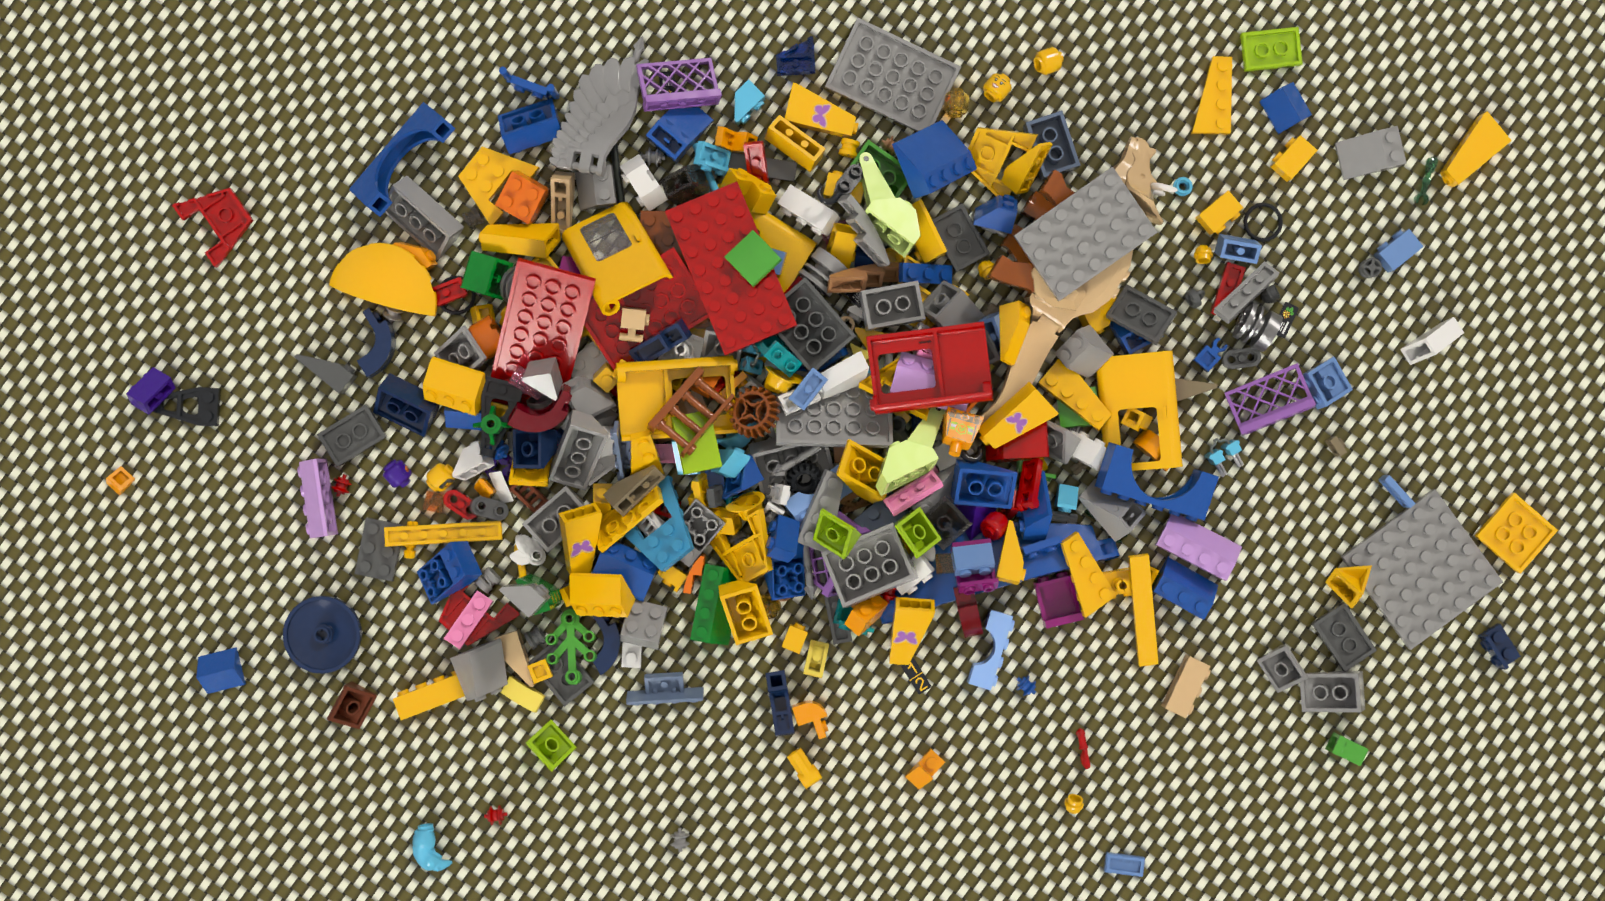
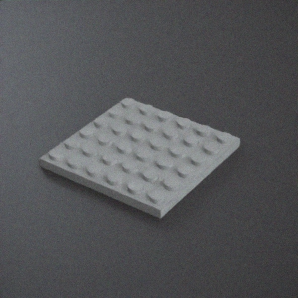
M1436 489L1429 491L1417 500L1414 506L1406 508L1341 556L1348 567L1372 565L1365 591L1410 650L1503 583L1502 579Z

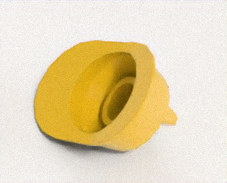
M765 366L768 373L764 387L774 393L782 394L788 392L794 384H800L804 377L794 373L789 378L781 370Z
M758 491L742 494L736 500L729 503L725 509L729 512H737L742 520L748 521L746 516L762 509L765 495Z

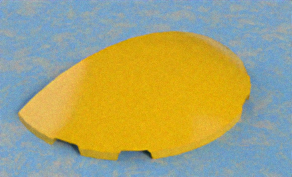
M371 243L358 247L346 254L333 271L329 286L339 291L383 306L436 316L437 295L433 291L430 282L432 278L425 266H421L414 258L415 256L402 247L388 243Z

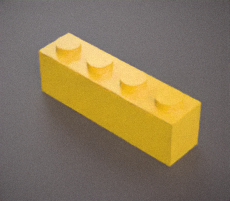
M452 671V676L446 678L444 675L433 679L434 682L428 685L426 682L420 683L415 686V690L410 692L408 689L397 692L398 696L393 698L400 720L464 697L465 695L456 672Z

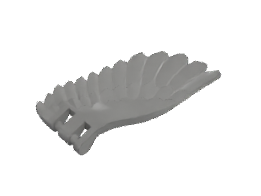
M634 57L623 59L621 65L617 59L610 58L604 66L595 64L589 75L582 74L579 79L580 89L574 90V101L569 103L571 113H565L567 122H561L562 131L558 130L557 138H553L554 148H551L553 157L549 158L553 166L563 170H578L580 173H596L597 176H605L606 157L613 146L629 129L636 113L640 84ZM645 58L637 64H644L650 62L648 59ZM576 154H581L579 162H576ZM594 157L598 158L597 166L593 164Z

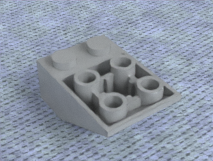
M1094 479L1078 499L1116 542L1129 534L1145 516L1146 512L1139 504L1134 503L1135 499L1129 498V501L1117 498L1118 494L1113 492L1111 496L1101 493V489L1095 487L1097 479Z
M698 499L693 501L683 516L694 549L681 559L688 567L695 562L726 524Z

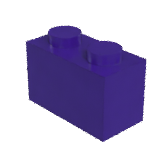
M153 367L129 389L126 395L131 405L149 415L176 388L171 377Z

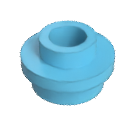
M1180 177L1173 183V187L1178 189L1175 192L1178 196H1186L1192 191V182L1186 177ZM1184 184L1185 190H1181L1179 185Z

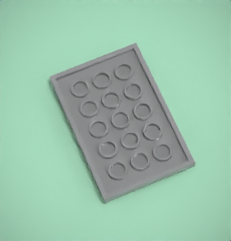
M857 18L825 88L918 132L936 122L961 66Z
M1111 167L1014 235V238L1057 301H1060L1152 237L1157 231L1116 170Z
M806 371L795 372V374L805 377L808 373ZM794 384L789 391L796 389L799 384ZM884 384L882 392L890 393L891 386ZM859 386L826 399L821 397L820 401L807 406L804 411L800 409L787 416L781 406H779L778 409L781 413L776 415L780 419L776 421V445L845 447L847 440L851 439L865 448H889L893 443L892 413L876 415L874 411H871L870 399H873V394L859 388Z

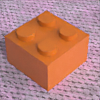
M518 170L512 171L495 206L527 224H532L537 219L551 189Z

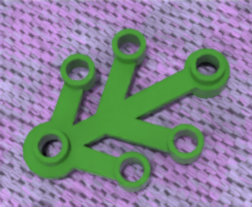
M568 609L561 615V624L552 634L546 636L545 641L548 645H556L558 638L566 630L567 637L553 653L547 655L546 661L551 665L557 664L559 658L568 649V671L565 674V680L568 684L577 685L582 680V674L577 670L576 649L584 655V659L588 662L595 661L597 654L595 651L588 649L575 637V629L583 635L584 641L589 643L595 641L596 634L580 623V616L574 610ZM571 615L573 620L568 622L567 617ZM589 633L592 634L591 640L587 639V634ZM551 636H554L555 641L553 643L549 642V638ZM590 652L593 653V658L591 660H589L587 657V655ZM552 655L556 658L553 663L550 661ZM574 673L575 679L571 681L569 678L570 674Z

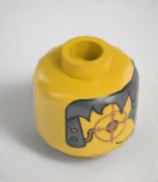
M436 464L427 473V485L435 492L445 491L455 482V478L452 476L454 469L449 464Z

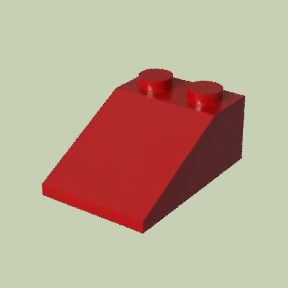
M1047 421L996 449L990 444L985 445L986 461L1003 463L1049 457Z

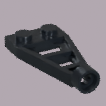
M486 376V382L481 394V421L489 414L491 401L499 399L508 402L507 411L502 417H499L502 422L508 423V417L517 401L521 403L525 385ZM481 428V450L479 455L495 458L497 447L508 428H503L496 435L495 445L490 444L489 434L485 433ZM491 445L492 449H488L486 446Z
M197 387L171 392L164 400L177 399V411L165 410L163 400L152 412L194 425L219 427L221 388ZM193 397L199 399L198 413L196 415L186 413L183 410L185 399Z

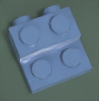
M1331 357L1303 373L1309 391L1316 403L1317 410L1327 407L1353 390L1335 357Z

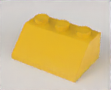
M922 199L912 204L913 208L916 209L920 237L914 245L916 250L914 255L919 263L928 264L943 257L947 250Z
M432 357L423 382L424 400L476 416L481 410V394L486 382L485 373Z
M570 573L569 575L570 604L577 615L615 618L629 616L635 602V597L622 574Z
M736 580L718 586L720 600L736 645L773 635L757 584Z

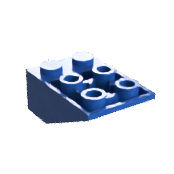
M699 107L670 109L655 123L646 134V137L677 164L714 120Z
M458 541L447 544L417 571V574L431 605L470 585L482 575V572L468 541Z
M798 543L797 554L789 563L771 558L773 570L764 574L771 600L805 596L803 544Z

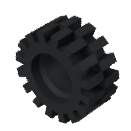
M804 460L801 461V464H796L790 470H787L786 479L788 486H791L790 491L794 492V494L797 492L803 494H810L812 492L814 494L821 479L819 467L815 463L812 464L810 460L807 463ZM802 474H809L811 480L807 483H799L797 477Z

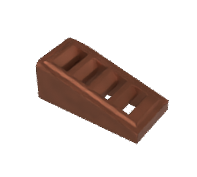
M509 485V490L533 513L549 501L536 486H522L518 490L516 488L518 485ZM529 487L530 490L523 496L522 492ZM533 493H535L536 495L530 501H528L527 499ZM540 498L542 501L534 507L532 504Z

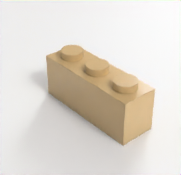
M1185 654L1161 706L1184 718L1190 715L1194 709L1193 703L1195 698H1198L1202 692V683L1210 675V665Z

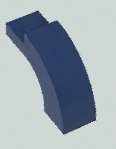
M593 616L604 636L603 648L597 654L596 660L593 661L598 672L602 675L609 670L619 656L622 646L620 641L621 630L617 621L611 625L609 624L610 617Z
M785 670L766 673L775 736L795 734Z

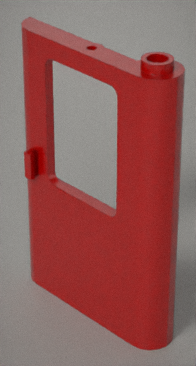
M984 321L866 336L873 388V399H870V409L876 415L993 401ZM930 349L932 351L935 387L894 393L882 392L878 362L879 355Z

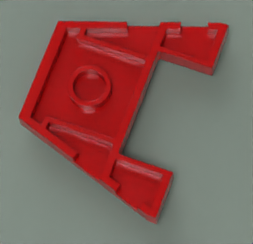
M231 188L172 205L184 221L199 210L221 240V242L205 252L216 268L220 266L254 221Z
M470 585L451 594L446 602L439 622L448 630L451 629L471 600L464 593ZM508 603L505 604L494 618L486 612L465 644L470 646L517 618L520 613Z

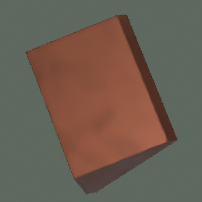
M351 681L344 685L327 720L360 729L378 695Z

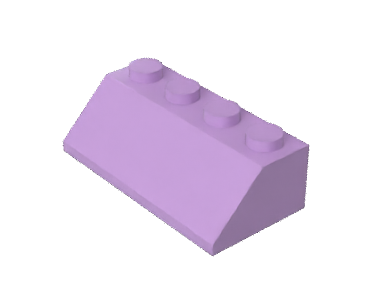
M901 352L890 393L935 387L933 360ZM968 404L943 406L937 408L946 410L948 407H951L966 412Z
M311 459L299 462L297 471L299 478L302 480L300 492L305 500L303 512L307 516L308 521L306 524L307 534L310 535V538L337 535L338 530L327 459Z
M1170 514L1155 543V546L1224 581L1228 580L1242 549V546L1181 515L1179 517Z

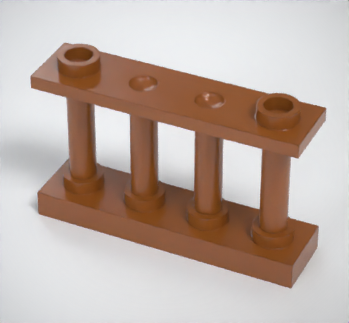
M699 366L647 426V429H650L652 433L656 429L662 430L684 449L680 455L682 458L687 454L690 456L697 448L695 444L723 411L728 412L734 404L732 401L735 395L731 394L725 399L703 381L704 370ZM694 386L696 388L700 387L721 405L715 413L711 412L691 395L690 390ZM681 401H687L709 419L702 428L679 410L677 405ZM669 415H674L696 433L690 442L666 424L665 419Z

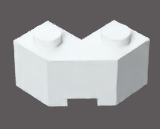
M639 154L620 166L624 172L621 174L626 184L631 183L638 194L635 198L641 207L645 206L648 211H651L668 200Z

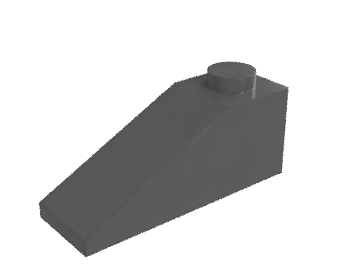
M299 354L294 356L339 394H344L358 377L354 373L356 370L347 363L344 365Z

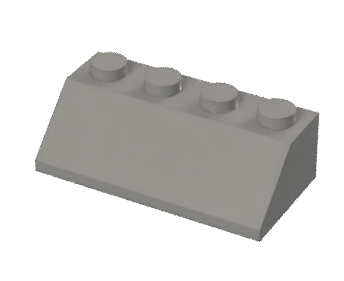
M406 176L392 185L388 194L393 203L384 213L422 247L431 250L435 254L436 259L439 260L458 239L464 226L411 178Z
M572 410L551 463L548 480L586 491L609 436V433L592 415Z

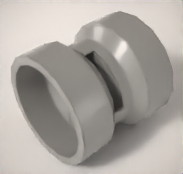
M487 567L484 570V574L479 576L475 583L485 593H489L492 590V586L498 584L502 579L491 567Z

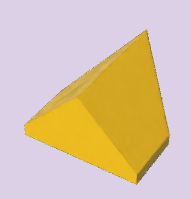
M1372 565L1335 568L1325 583L1350 608H1354L1364 594Z

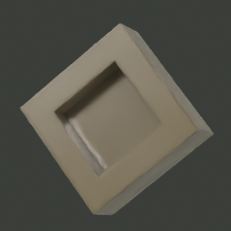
M1331 436L1325 440V443L1335 457H1341L1347 453L1345 450L1346 445L1341 438Z

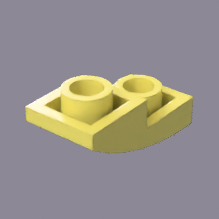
M509 676L508 684L503 687L500 693L522 707L537 713L545 695L534 687L525 685L516 677Z

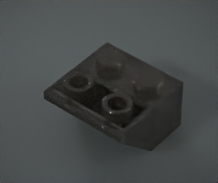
M696 164L686 165L660 179L666 197L676 206L711 192L705 172L700 169L701 166Z

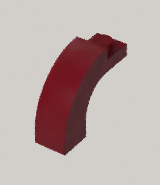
M563 384L557 400L544 408H531L517 401L508 417L507 425L525 432H542L557 426L568 414L567 405L572 398L571 387Z
M954 586L953 589L964 637L968 638L984 634L975 593L970 595L958 594L957 586Z

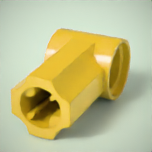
M801 747L787 756L798 773L799 780L806 789L822 779L820 772L814 764H811Z

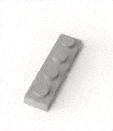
M1264 261L1214 308L1213 313L1229 324L1279 276L1280 272Z

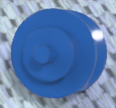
M501 440L497 447L495 460L507 457L509 446L504 444L503 440Z
M1029 675L1016 679L1018 681L1016 690L1022 689L1024 691L1023 696L1036 693L1034 690L1036 688V681L1030 682Z

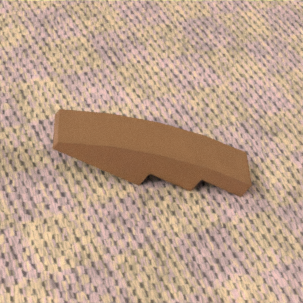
M890 262L888 266L878 267L876 264L863 265L829 275L827 293L861 292L866 287H882L883 282H898L900 262Z

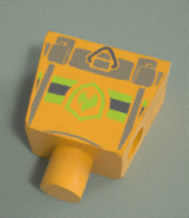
M951 407L946 409L943 416L942 443L950 445L949 455L959 457L962 449H970L984 417Z

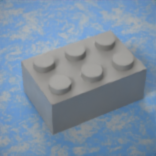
M918 281L863 290L859 293L866 332L922 322L926 319Z
M566 485L524 521L522 525L548 553L562 541L558 513L585 506L586 504L570 486Z

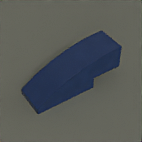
M681 318L628 352L635 362L652 361L689 339L692 334Z

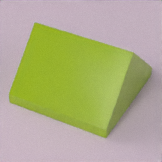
M821 509L813 540L842 559H846L862 534L827 510Z
M552 720L548 721L526 742L527 746L551 772L577 748Z

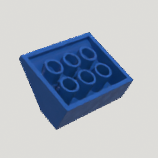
M943 120L892 144L914 199L931 194L977 169L970 150Z

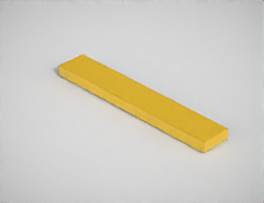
M502 520L384 527L385 547L458 541L503 540Z
M1148 553L1131 555L1128 558L1139 667L1158 664L1149 555Z

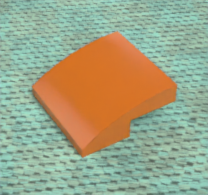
M702 554L693 564L686 578L683 593L691 594L693 592L695 575L701 576L703 574L706 554Z

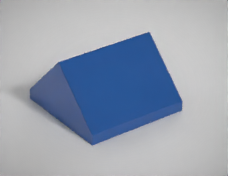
M1294 82L1281 87L1259 101L1278 134L1312 115Z
M747 454L751 456L750 460L735 478L726 477L722 499L726 500L764 480L752 455Z
M237 647L198 657L196 678L207 694L246 684Z

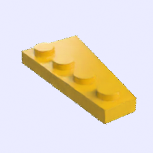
M1213 56L1211 58L1191 134L1231 133L1232 57Z
M1060 359L1053 364L1038 382V385L1098 431L1111 417V413L1078 373L1066 368Z
M650 429L631 434L630 475L654 465L666 477Z
M658 485L624 517L615 509L602 516L597 540L599 551L602 553L664 502Z
M1075 531L1061 541V548L1066 564L1070 569L1072 583L1075 585L1076 596L1082 608V616L1086 618L1116 597V594L1080 534Z

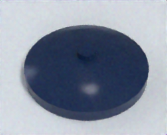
M316 596L302 601L289 613L283 628V642L289 657L299 667L312 673H330L343 668L355 657L362 640V628L355 611L344 601L331 596Z

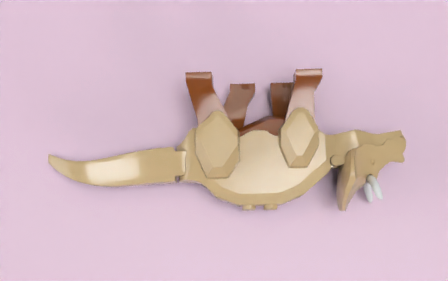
M1131 136L1121 159L1113 168L1149 221L1156 225H1162L1164 221L1154 203V195L1165 196L1163 191L1177 192L1178 189L1167 184L1157 183L1150 171V159L1154 156L1156 150L1150 148L1144 139ZM1053 170L1048 175L1039 192L1035 191L1031 194L1020 213L1035 221L1075 192L1066 186L1062 173ZM1017 224L1013 226L1011 234H1007L1000 246L1010 253L1015 262L1004 255H1000L987 277L993 281L1026 290L1027 294L1024 297L1025 304L1030 306V319L1032 322H1030L1015 365L1008 366L999 395L995 402L980 415L984 417L982 424L1028 382L1033 384L1043 362L1059 337L1055 333H1061L1073 318L1093 313L1111 298L1114 299L1120 291L1118 288L1119 284L1122 281L1125 282L1130 275L1128 270L1131 266L1133 250L1072 293L1057 301L1014 238V235L1021 231L1022 228Z

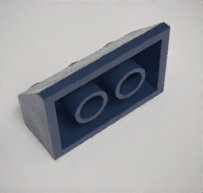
M389 373L378 387L373 413L425 438L440 405L424 400L423 389Z

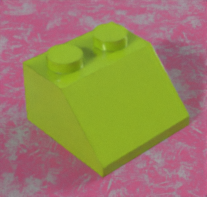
M921 507L911 511L894 523L895 528L916 559L942 540Z

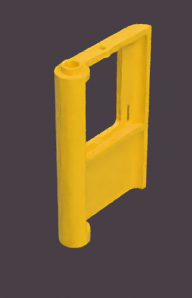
M750 211L756 228L760 231V237L771 248L787 252L782 274L777 275L782 290L785 292L795 281L799 274L798 272L802 269L807 259H809L818 243L770 213L761 214Z
M1173 350L1112 356L1096 372L1099 400L1111 413L1110 419L1101 428L1102 441L1105 443L1104 447L1107 448L1109 442L1121 446L1118 415L1120 410L1155 407L1157 410L1161 459L1159 461L1132 463V471L1183 467Z
M731 355L616 363L621 441H631V434L648 430V423L673 396L672 380L688 378L698 366L704 370L702 377H724L726 399L731 394L735 395L734 372L738 370L737 359H734ZM728 412L720 415L713 423L715 434L738 433V430L732 427L733 423L729 419L733 416L729 415ZM669 415L665 421L673 429L671 417H674V415ZM656 429L654 433L651 432L653 439L670 438L662 430Z

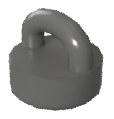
M1194 289L1186 291L1185 298L1191 308L1195 309L1202 305L1201 300L1205 295V291H1196Z

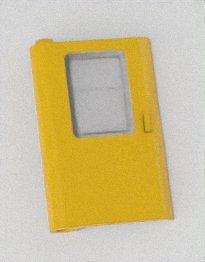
M628 202L618 203L567 228L562 233V240L581 275L596 279L592 295L603 315L611 316L617 313L620 308L619 299L664 277L673 278ZM609 304H615L614 308L611 309Z

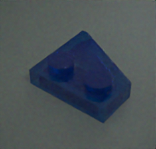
M813 36L808 37L805 42L799 45L795 44L789 50L776 55L777 76L815 74Z

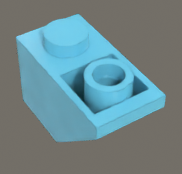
M749 79L735 92V124L737 126L741 123L745 124L751 118L750 114L754 110H760L765 104L763 102L765 95Z
M729 447L719 449L722 467L711 469V471L727 478H735L748 463L751 456L744 454L745 450L734 447V449Z
M1058 484L1054 506L1058 507V511L1071 513V509H1077L1079 487Z

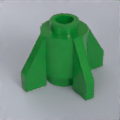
M491 406L489 414L481 422L473 423V428H482L485 433L489 434L491 445L496 444L495 435L499 434L503 428H513L496 416V406ZM494 421V426L492 428L488 427V424Z

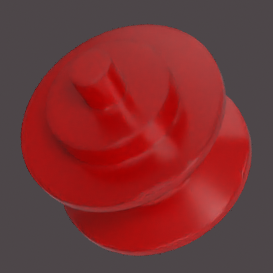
M345 474L342 477L333 478L336 484L331 486V488L337 493V497H340V494L345 495V493H349L347 486L352 485L349 479H346L347 475Z
M894 588L879 595H882L883 599L890 603V600H894L897 597L895 595L897 589Z
M501 805L495 810L490 806L487 814H484V818H487L491 826L494 824V821H498L501 825L505 816H508V813L504 812Z

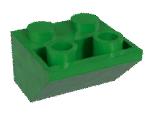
M471 250L460 287L503 300L500 293V282L504 273L513 267L514 263Z

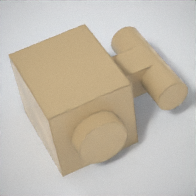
M623 306L620 328H628V333L620 332L619 340L643 343V335L636 334V330H644V326L649 325L650 314H646V309Z

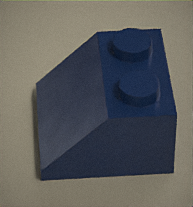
M513 430V468L544 469L557 450V430L542 432Z

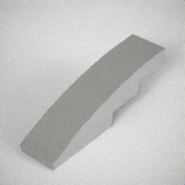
M851 194L842 195L837 202L849 214L845 221L858 234L854 241L878 267L888 266L890 261L884 244L870 218Z

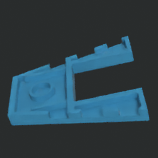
M669 475L658 486L661 489L663 503L672 517L646 538L643 537L637 525L624 535L663 572H666L694 549L688 527L683 519V510L678 503V494L672 483L673 478Z

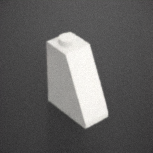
M1452 317L1439 323L1400 350L1408 363L1412 365L1438 354L1464 334L1456 319Z
M857 352L821 373L828 379L818 392L822 399L859 386V382L866 379L869 366L862 352Z

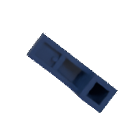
M367 308L363 311V314L374 330L375 344L372 350L357 360L366 377L372 378L382 372L390 363L395 352L396 337L391 322L387 320L381 322L383 318L377 310L374 311V309Z

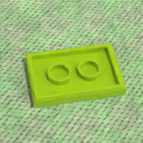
M1299 27L1243 32L1240 34L1244 72L1303 65Z
M700 412L685 414L701 428L709 420ZM675 416L671 417L673 430L690 442L696 433ZM713 424L695 444L697 448L690 456L687 454L682 458L680 455L684 448L677 443L684 475L722 467Z

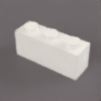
M791 184L778 201L783 214L788 217H796V221L804 227L806 224L811 227L810 230L819 236L822 233L828 237L834 222L837 223L840 220V217L834 210Z

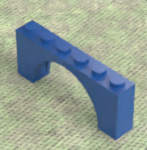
M423 102L349 190L366 207L381 217L393 203L389 198L388 186L391 175L400 160L411 149L423 142L436 140L444 143L456 128Z
M1111 442L1108 443L1095 483V487L1100 488L1101 493L1111 496L1113 492L1118 494L1117 498L1129 501V498L1135 499L1134 503L1146 506V503L1152 504L1151 508L1162 512L1165 508L1169 510V514L1180 517V514H1185V518L1196 522L1198 518L1205 521L1219 476L1194 469L1185 485L1175 493L1164 497H1150L1139 488L1132 473L1133 449Z

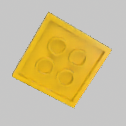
M1511 493L1474 536L1515 572L1521 574L1558 530L1516 493Z

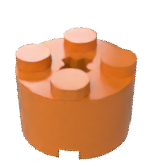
M488 315L468 328L487 357L486 360L495 357L501 329L496 321Z

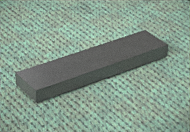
M731 152L728 168H742L747 171L745 154ZM766 158L769 179L795 181L797 162Z

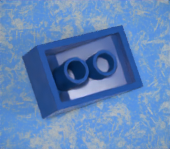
M956 459L950 492L953 504L1011 509L1018 473L982 462L968 463L964 460Z

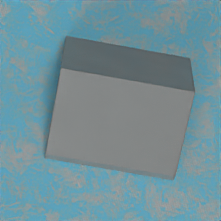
M556 357L529 361L521 381L554 401L558 398L563 382Z
M1048 420L1049 457L1067 464L1081 439L1068 429Z
M1287 644L1280 645L1257 659V662L1277 693L1308 679V676Z

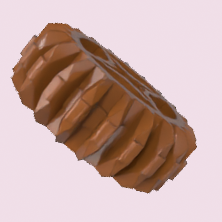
M752 386L751 389L745 388V393L739 392L740 397H734L736 402L732 405L733 410L728 412L729 415L733 416L729 419L733 423L732 427L746 438L752 437L757 439L758 435L764 437L765 432L771 433L770 427H776L774 421L780 420L776 416L781 413L778 409L780 404L776 401L777 397L770 390H765L763 387L757 388L756 386ZM755 399H763L761 401H757L756 403L751 402ZM755 421L758 422L757 425H754V426H746V425H748L749 423L752 424V423L755 422Z

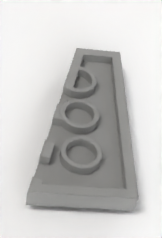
M827 469L824 470L799 528L798 543L821 552L828 549L813 540L820 511L825 509L837 517L842 494L843 481L835 472Z

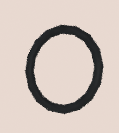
M1257 203L1251 206L1245 213L1243 223L1248 236L1253 240L1266 242L1276 238L1281 232L1283 220L1279 210L1272 204ZM1258 207L1271 208L1278 216V229L1270 237H1256L1248 228L1247 220L1249 214Z
M451 276V277H448V278H446L443 282H441L440 284L445 283V282H447V281H450V280H452V279L458 278V277H460V276ZM472 291L471 302L463 310L452 311L444 305L440 307L451 315L466 313L474 305L476 292Z

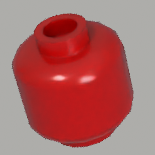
M997 511L990 512L981 521L980 530L986 538L998 540L1006 533L1008 519L1003 513Z

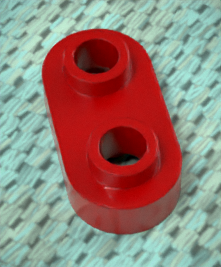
M449 490L445 493L443 501L446 507L467 520L477 517L467 511L472 501L471 498L458 490ZM452 496H456V497H457V502H456V503H453V502H452V500H451Z

